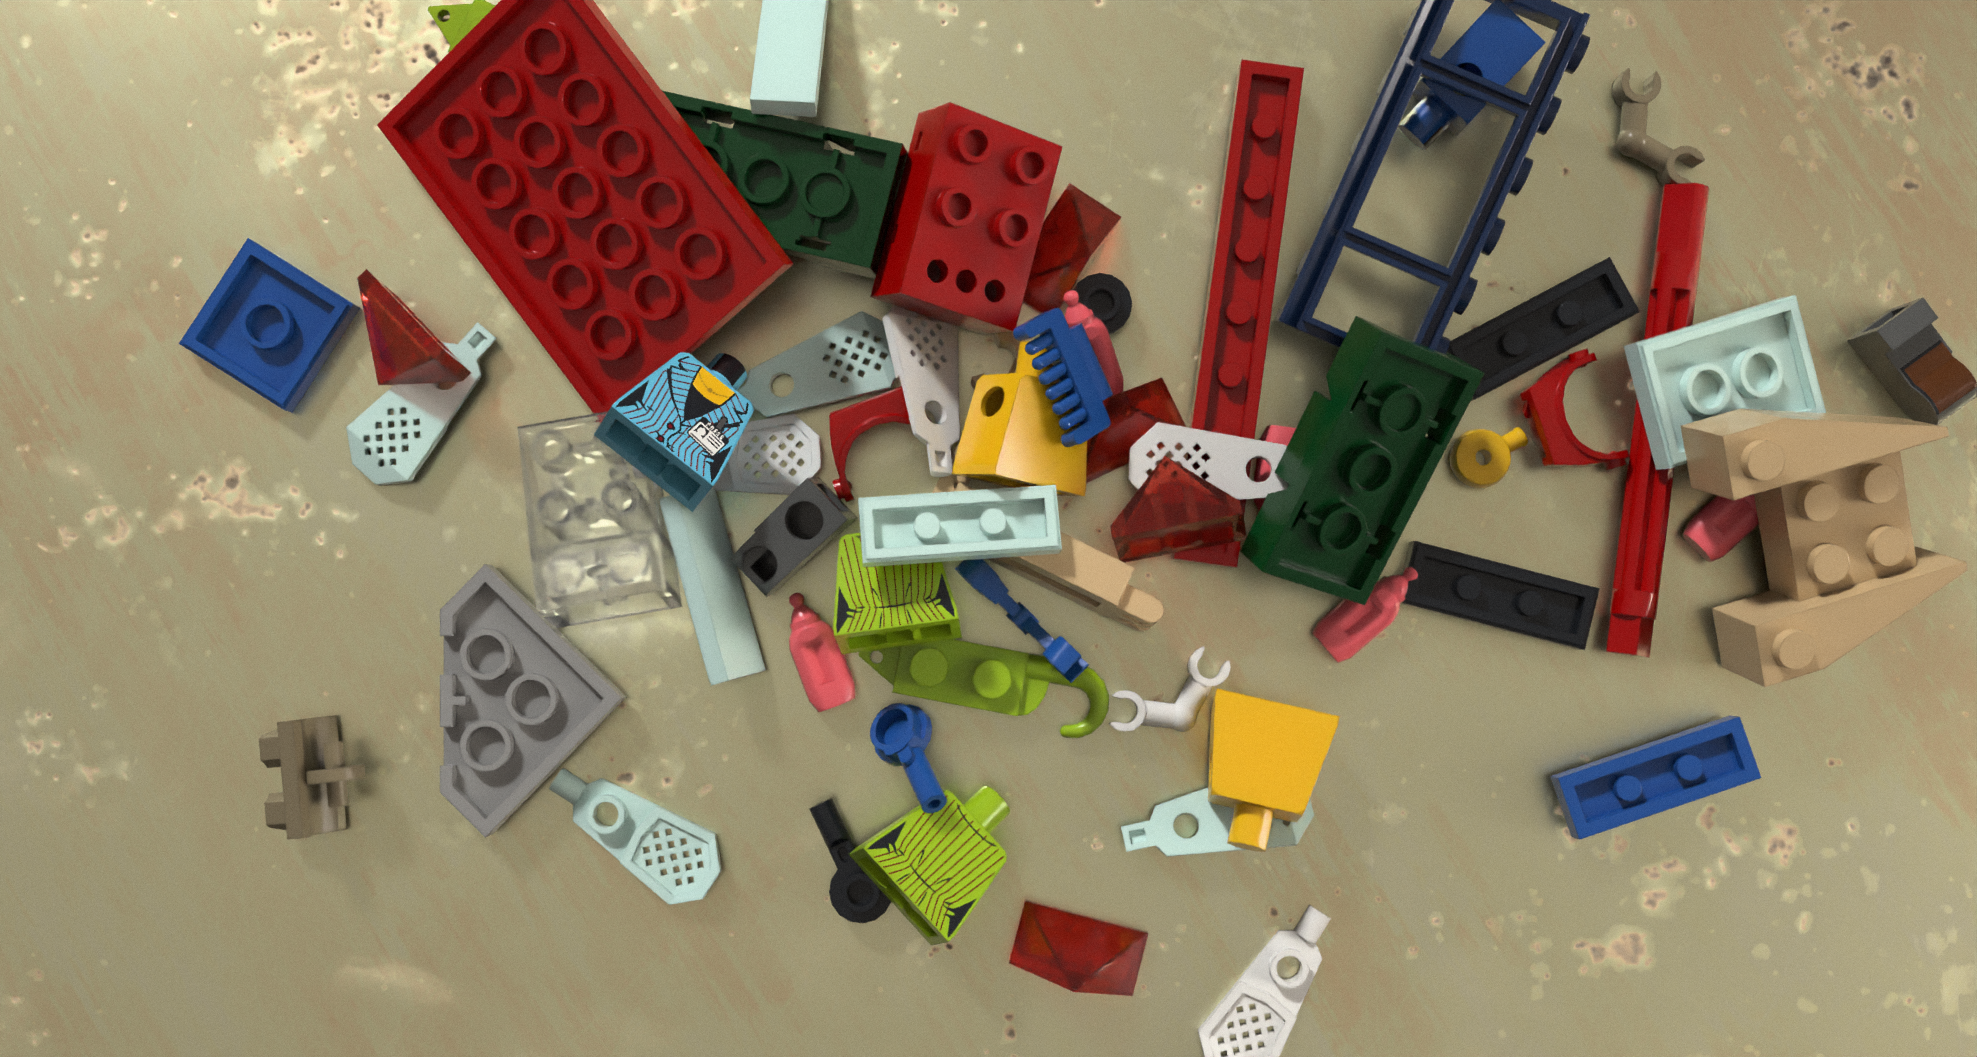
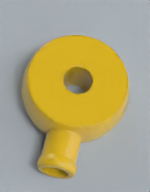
M1520 427L1514 428L1503 436L1486 429L1469 430L1455 441L1451 449V469L1454 475L1468 486L1474 488L1491 487L1501 481L1506 475L1511 463V452L1527 446V436ZM1477 452L1482 453L1485 461L1483 465L1476 461Z

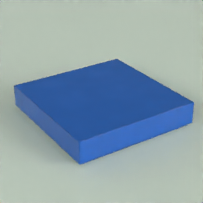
M248 238L179 344L281 409L293 413L357 315L360 307Z

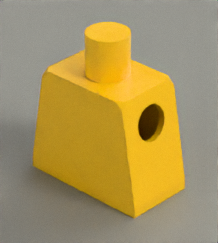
M1030 341L1020 342L1015 373L982 375L977 380L955 456L952 474L1008 488L1056 485L1057 496H1085L1087 441L1072 447H1065L1061 441V437L1065 432L1080 423L1067 430L1060 428L1059 420L1074 410L1071 408L1061 415H1056L1052 411V406L1057 401L1066 397L1067 394L1065 393L1054 400H1049L1045 392L1047 388L1056 383L1051 382L1048 385H1043L1039 382V375L1054 365L1051 363L1041 370L1034 369L1032 360L1046 352V348L1034 355H1029L1025 351V346Z
M1217 688L1211 707L1208 802L1234 808L1227 840L1228 844L1251 851L1266 852L1273 818L1298 822L1303 816L1338 727L1340 716Z

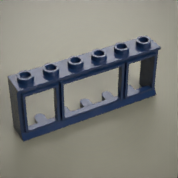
M1421 0L1419 5L1413 10L1403 31L1405 37L1394 62L1385 72L1376 92L1378 97L1368 120L1354 140L1349 152L1351 158L1338 187L1332 191L1322 213L1325 216L1310 249L1305 251L1296 271L1298 276L1283 309H1278L1274 320L1340 348L1347 332L1312 318L1343 247H1347L1437 286L1413 342L1446 355L1450 339L1444 337L1443 333L1453 312L1462 315L1473 297L1478 280L1470 277L1480 253L1489 256L1502 234L1505 220L1499 218L1498 214L1508 193L1516 196L1529 176L1533 159L1526 157V154L1535 134L1545 135L1559 111L1562 99L1554 96L1564 72L1569 74L1575 72L1586 53L1590 37L1582 33L1590 18V14L1585 12L1579 13L1551 0H1501L1515 14L1555 30L1526 95H1523L1431 56L1430 54L1455 0ZM1484 0V1H1487V2H1489V3L1492 4L1495 0ZM1420 76L1515 116L1447 267L1353 227Z

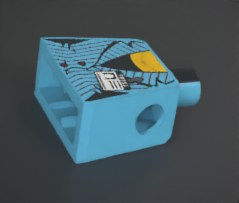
M680 352L621 396L611 406L594 436L693 512L718 481L754 412L752 403L737 391L746 380L747 372L739 360L726 353L717 354L705 366L690 353Z

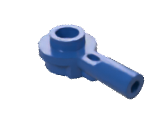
M901 703L891 704L878 713L871 725L870 738L875 747V752L887 764L895 767L903 766L924 812H938L946 805L947 799L924 752L931 740L932 724L930 717L917 706Z

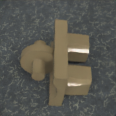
M337 715L277 722V730L263 734L259 738L260 759L267 768L281 767L283 792L269 794L268 799L264 803L266 825L269 828L286 830L287 839L307 838L317 834L347 829L345 806L349 805L347 780L365 778L366 772L365 764L345 766L343 741H339Z

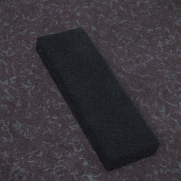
M1608 257L1451 340L1447 353L1458 357L1485 373L1471 399L1473 401L1634 316L1640 311L1611 258Z
M1411 541L1409 543L1402 574L1407 567H1412L1417 571L1418 577L1408 582L1406 599L1401 603L1402 605L1576 650H1585L1600 588L1418 541Z

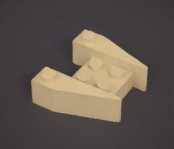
M1736 409L1681 426L1691 488L1731 500H1737L1750 495L1755 497L1770 591L1712 608L1723 668L1763 687L1825 669L1968 571L1966 561L1914 547L1900 451L1949 437L1948 427L1898 417L1758 409Z

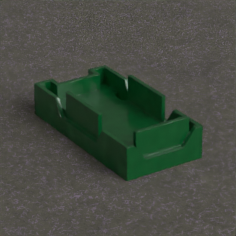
M663 91L787 255L803 258L822 267L875 279L908 155L903 143L775 115L752 114V111L748 109ZM707 120H712L730 125L734 123L733 129L720 126L718 123L715 122L709 124L707 123ZM829 141L845 148L848 151L855 152L854 156L841 153V151L837 149H832V147L829 145ZM803 238L830 244V246H826L825 251L801 245Z
M1355 316L1326 375L1331 400L1321 393L1314 391L1275 470V473L1286 481L1289 486L1285 490L1267 495L1240 552L1263 573L1365 605L1485 373L1456 356L1448 353L1445 355Z

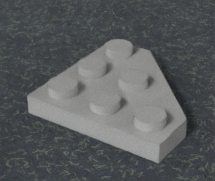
M485 564L440 609V636H444V674L440 675V727H444V765L440 766V793L485 838L493 835L626 698L594 664L490 564Z

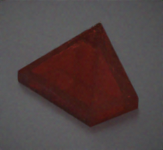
M1069 183L1043 222L1022 303L1039 314L1054 308L1062 309L1065 304L1064 294L1073 290L1082 279L1120 222L1121 216Z
M367 269L357 277L378 385L462 382L471 374L470 370L395 292Z
M1163 378L1110 396L1102 401L1111 424L1108 428L1087 440L1086 484L1129 464L1130 447L1157 422L1186 427ZM1160 442L1157 447L1160 449L1164 445Z
M1166 456L1163 457L1110 526L1119 560L1124 563L1242 541L1247 537L1241 501Z
M1025 899L1009 963L1072 992L1133 996L1149 933L1144 930Z

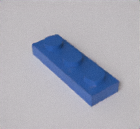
M1729 715L1550 777L1570 835L1580 840L1760 779L1761 775L1740 717Z

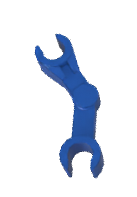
M983 559L963 560L955 568L980 595L985 596L993 604L998 603L1008 613L1006 615L1008 619L1025 635L1029 634L1045 649L1042 655L1070 683L1089 666L1063 637L1059 636L1055 640L1038 624L1037 618L1020 602L1017 604L1007 594L1009 592L1007 587L1000 580L997 573Z

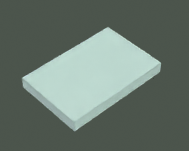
M1796 295L1775 299L1623 346L1656 470L1671 469L1687 463L1681 432L1682 425L1736 409L1826 413Z

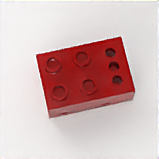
M951 102L918 113L870 297L979 334L1013 332L1017 326L1063 146Z

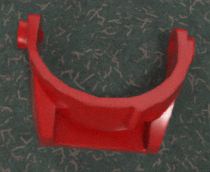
M1587 348L1567 355V359L1551 367L1534 384L1520 393L1522 401H1525L1521 413L1526 418V424L1532 441L1546 455L1545 458H1542L1544 466L1579 468L1604 464L1607 471L1626 465L1625 459L1630 458L1627 449L1619 452L1611 451L1607 454L1594 451L1575 437L1566 420L1563 404L1565 385L1575 369L1583 368L1587 364L1597 361L1594 352L1589 354Z
M902 386L830 413V440L835 465L839 474V479L833 480L832 483L839 500L845 498L846 502L855 500L852 493V484L848 481L845 474L847 455L855 439L861 433L878 424L898 422L911 425Z

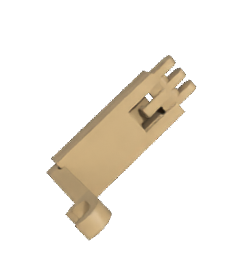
M1013 332L995 333L994 339L997 347L1008 349L1014 355L1015 360L1008 373H1015L1020 342L1014 338ZM984 373L972 376L970 384L974 390L977 380L982 375H984ZM959 442L951 455L953 464L959 446ZM952 474L940 477L932 493L975 489L968 486L971 478ZM1061 531L1062 550L1060 554L988 559L1079 605L1139 632L1149 630L1164 614V606L1159 599L1128 584L1135 570L1134 567Z

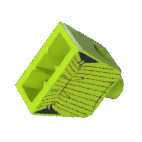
M860 533L846 534L840 537L833 631L841 654L962 638L957 607L942 562L863 567Z
M982 786L964 805L953 793L946 789L943 792L947 803L941 810L935 813H926L918 805L856 847L849 854L930 945L947 943L957 934L1008 858L1005 850L995 841L990 833L1010 814V809L1004 799L988 786Z

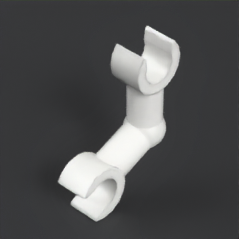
M1203 646L1195 650L1189 657L1187 664L1190 676L1175 703L1143 700L1137 693L1129 690L1118 691L1112 694L1115 698H1126L1134 702L1137 713L1136 717L1129 723L1110 722L1109 725L1123 732L1132 731L1140 725L1171 728L1180 732L1189 731L1194 727L1197 715L1212 687L1223 683L1229 676L1231 669L1230 660L1223 663L1216 677L1208 679L1199 673L1197 666L1205 648Z

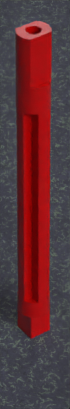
M1681 183L1665 184L1663 186L1644 340L1693 324L1710 190L1706 185ZM1636 399L1609 612L1611 617L1606 652L1650 658L1675 467L1656 470L1639 403Z

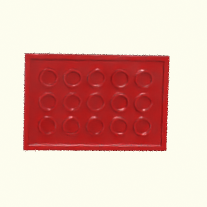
M501 0L377 124L600 423L611 406L621 396L678 353L692 354L793 265V262L593 0Z

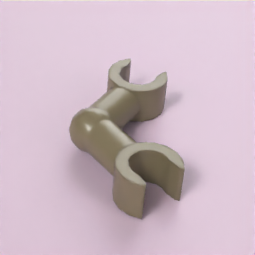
M1627 68L1616 78L1612 87L1613 98L1622 107L1620 134L1616 143L1618 150L1621 154L1633 157L1655 169L1657 178L1662 186L1665 184L1692 183L1677 174L1674 163L1675 160H1678L1694 168L1705 161L1702 153L1690 146H1680L1673 150L1646 135L1648 103L1656 98L1661 89V78L1656 71L1645 80L1643 86L1644 93L1643 95H1638L1630 88V69Z

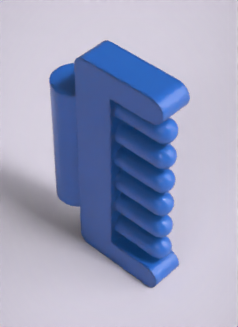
M1054 308L1019 325L1014 329L1013 335L1017 341L1021 342L1040 334L1039 337L1026 344L1025 351L1029 355H1034L1045 348L1047 350L1032 360V366L1036 370H1041L1051 363L1054 365L1039 375V382L1043 385H1048L1056 379H1060L1059 382L1047 388L1045 395L1049 400H1054L1065 393L1067 394L1066 397L1053 404L1052 411L1056 415H1061L1073 408L1074 411L1059 420V426L1063 430H1067L1080 423L1065 432L1061 437L1062 444L1065 447H1072L1084 443L1110 426L1111 421L1102 401L1111 397L1113 392L1082 323L1069 328L1061 309Z

